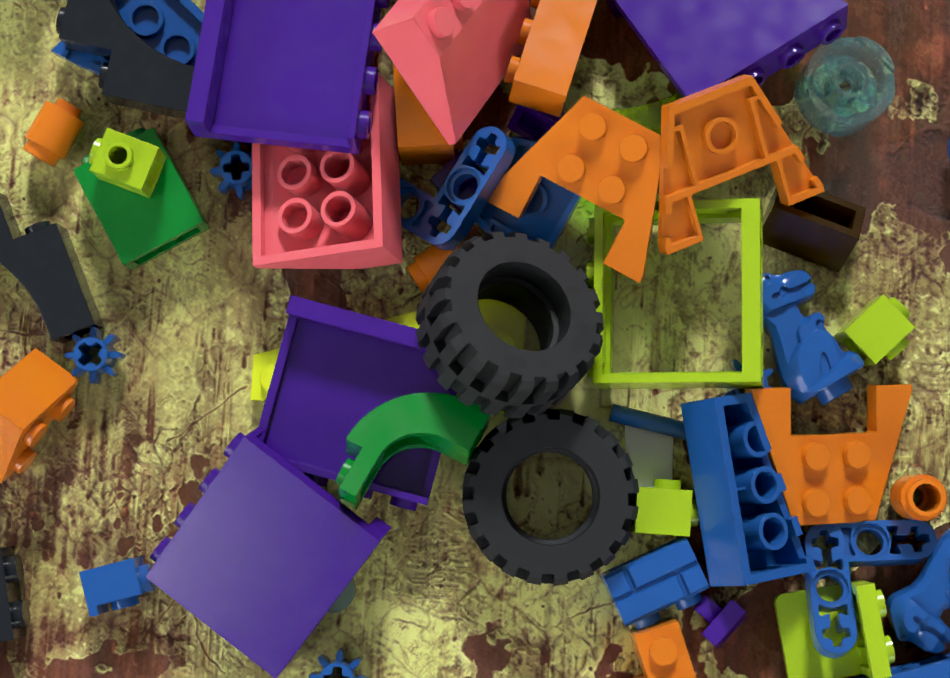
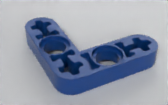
M490 126L478 130L470 139L435 198L400 178L401 208L403 203L411 197H418L420 202L418 212L411 218L404 219L401 214V226L438 249L445 251L458 247L468 235L511 165L515 156L513 141L496 127ZM489 144L499 147L496 155L485 152ZM475 163L487 170L485 175L474 168ZM468 178H476L478 182L476 193L469 199H460L458 190L462 182ZM451 202L463 210L461 214L449 208ZM441 222L451 226L447 234L437 229Z
M912 519L819 524L812 526L808 530L801 546L805 555L812 556L815 567L819 568L823 563L821 549L812 546L819 538V535L824 536L826 543L834 544V547L827 554L828 567L804 573L811 640L814 648L821 655L833 659L843 657L853 648L857 641V626L849 567L915 565L922 563L934 552L937 545L935 531L928 523ZM865 532L875 535L881 544L880 552L875 555H867L861 552L856 543L857 536ZM910 532H914L917 540L924 541V544L917 552H914L911 544H897L893 549L894 554L890 553L891 541H903ZM837 565L838 569L832 568L831 566ZM825 578L834 580L840 586L841 597L833 602L823 600L816 590V584L819 580ZM840 609L843 610L844 614L838 613L834 618L836 631L844 633L846 637L838 643V647L833 646L831 639L823 637V633H826L830 628V615L820 616L819 611L831 613Z

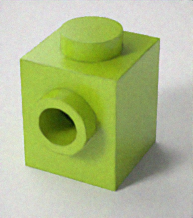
M107 127L103 138H97L92 145L89 154V163L92 165L89 170L102 181L150 199L167 156L155 145Z
M882 294L873 298L835 336L849 351L858 353L864 361V367L876 365L884 356L891 360L903 351L910 343L906 336L915 326L908 320L910 313L900 301L894 297L888 299Z
M655 478L653 487H639V493L636 495V506L639 507L637 519L633 520L630 531L634 533L690 536V528L697 527L699 522L696 500L692 499L693 490L681 489V480Z

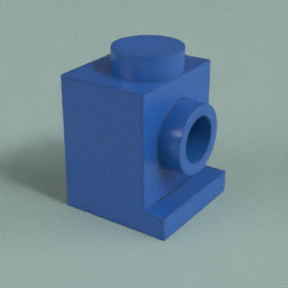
M139 556L79 572L89 616L93 617L108 612L107 603L110 602L113 611L140 604L138 595L156 590V585L145 577L152 568L149 563L144 564L143 557Z

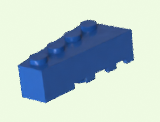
M744 393L682 403L681 410L710 587L747 586L817 571L812 556L804 554L798 536L802 535L803 532L797 516H790L782 492L787 489L782 475L773 470L768 453L772 448L752 394Z

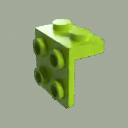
M864 580L851 581L857 641L848 653L843 657L835 659L821 655L813 646L806 589L780 593L775 597L774 607L787 678H843L860 674L869 678L892 677L890 664L895 663V652L891 638L888 635L884 636L881 618L886 617V603L880 589L876 590L875 583ZM838 584L816 587L818 595L825 601L833 602L841 597V589ZM840 609L831 613L819 611L820 616L830 615V628L826 633H823V637L831 639L833 646L838 647V643L846 637L844 633L836 631L834 618L838 613L844 614L843 610Z

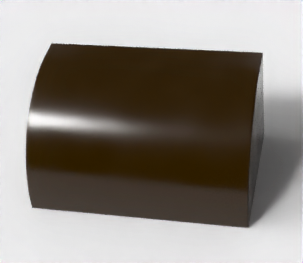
M775 188L763 216V244L839 273L860 238L866 208L825 192L787 206L780 203L777 188Z

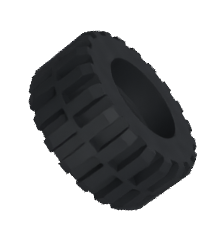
M503 232L486 233L483 238L475 236L465 241L460 248L454 249L421 296L422 302L418 306L416 321L420 325L416 331L418 345L420 348H426L427 350L423 355V359L430 371L435 369L440 377L437 381L446 391L452 388L460 395L457 400L469 407L472 403L481 406L480 412L496 416L500 411H504V417L522 418L526 412L534 416L545 412L550 405H556L591 369L595 363L594 358L600 353L603 343L602 335L600 334L604 330L602 312H596L600 302L595 289L589 290L587 286L589 281L587 275L581 268L576 270L569 263L572 258L565 252L560 251L558 254L549 248L551 243L540 238H536L535 241L528 240L527 234L511 232L508 237H505ZM478 300H498L519 310L533 325L539 339L540 351L522 350L498 338L485 323L479 309Z
M562 408L547 409L545 412L534 416L526 412L522 418H508L491 430L470 458L464 476L462 494L463 512L468 530L485 557L497 565L501 571L512 577L515 576L526 580L527 583L541 585V583L554 584V586L565 585L569 581L576 579L584 580L594 575V571L603 565L607 566L616 558V552L622 545H626L631 536L629 531L633 520L637 519L639 509L636 506V495L639 493L638 479L634 478L631 467L634 465L628 453H625L619 445L620 441L611 431L605 430L599 425L598 421L589 416L585 417L574 413L572 410ZM539 453H559L573 459L583 468L591 483L592 504L587 518L573 533L558 539H541L527 534L513 521L507 508L506 489L511 474L521 462Z

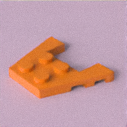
M743 74L661 106L658 248L660 253L669 255L704 241L692 199L693 194L770 164L781 204L790 206L825 192L822 182L817 176H813L804 162L805 156L798 145H793L781 126L783 122L752 75Z
M583 96L502 177L488 202L517 218H522L544 177L624 219V224L603 264L640 283L643 281L646 273V260L652 237L656 200L659 195L661 135Z
M912 384L867 385L866 432L791 435V388H745V393L752 394L772 448L768 453L772 468L776 473H781L787 490L783 491L782 495L790 516H797L800 526L876 521L912 393Z

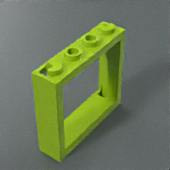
M760 198L693 200L699 224L741 223L742 371L613 373L614 269L603 264L614 243L615 227L623 226L624 219L595 204L594 218H589V228H587L588 243L594 244V261L587 262L586 275L589 278L588 288L595 289L600 302L596 312H602L604 330L600 333L603 339L600 353L594 358V365L587 372V377H593V384L599 389L764 388L763 208ZM656 201L652 225H658L659 201Z

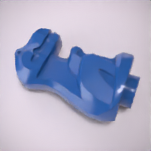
M794 270L781 275L765 273L763 274V329L770 340L782 387L791 388V398L799 405L817 397L822 406L854 388L848 377L863 368L864 361L858 353L852 351L844 352L840 348L834 337L824 328V316L821 313L816 312L806 317L800 313L799 306L811 300L816 291L815 283L812 284V277L807 272Z
M950 528L940 536L934 552L926 560L918 577L909 586L891 594L886 602L887 618L895 638L900 641H910L920 649L932 654L941 653L946 649L945 645L947 643L950 645V628L940 618L944 610L950 609Z

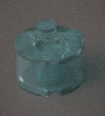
M839 37L828 45H821L803 66L796 81L794 99L801 114L814 128L834 137H843L863 130L888 108L894 98L896 86L893 61L882 46L866 37ZM844 80L851 86L848 91H844L839 86Z

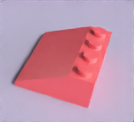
M398 0L372 31L449 145L457 143L505 77L512 55L519 57L523 52L524 46L517 44L524 19H531L529 0Z
M379 73L376 94L368 95L366 111H371L372 113L369 139L361 140L359 154L252 143V255L255 268L364 269L403 263L400 166L395 91Z

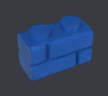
M683 536L600 573L622 623L626 627L634 623L637 630L661 620L659 611L674 604L678 610H683L702 601L700 592L709 588V584L697 562L695 554L687 538Z

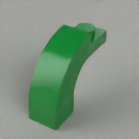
M414 393L379 405L365 415L346 437V454L355 458V461L348 458L337 476L336 483L340 485V502L357 510L383 464L395 454L407 449H432L467 466L488 428L490 415L480 412L481 406L472 403L469 407L457 400V396L443 393Z

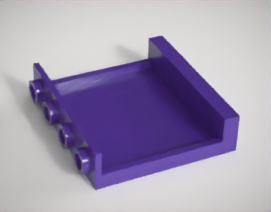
M206 0L185 118L194 136L359 154L361 140L369 139L371 132L372 113L371 111H366L368 95H375L378 85V67H373L375 51L382 52L383 50L372 31L379 24L381 8L388 9L390 0Z
M606 0L608 8L616 19L623 16L682 98L743 74L752 75L758 85L761 86L768 76L781 68L789 69L795 66L804 58L807 52L820 44L828 45L834 42L847 28L848 4L844 0Z
M291 295L286 311L289 317L259 426L265 429L259 440L316 484L327 487L329 479L336 481L343 464L348 458L355 461V458L346 454V437L354 426L370 411L389 400L404 395L429 392L457 396V393L452 388L446 391L437 381L440 377L435 369L431 371L428 369L423 359V355L427 350L426 348L419 347L416 328ZM412 448L395 454L380 468L364 498L371 499L373 491L390 495L389 504L400 508L416 511L418 503L427 505L441 453L427 448Z
M258 426L246 436L241 432L238 433L227 446L223 454L229 459L221 470L215 467L203 480L198 488L204 493L196 505L190 502L179 514L174 522L179 527L178 531L172 539L166 536L152 552L150 559L155 563L145 577L267 673L277 678L391 527L377 516L368 524L259 440L265 429Z

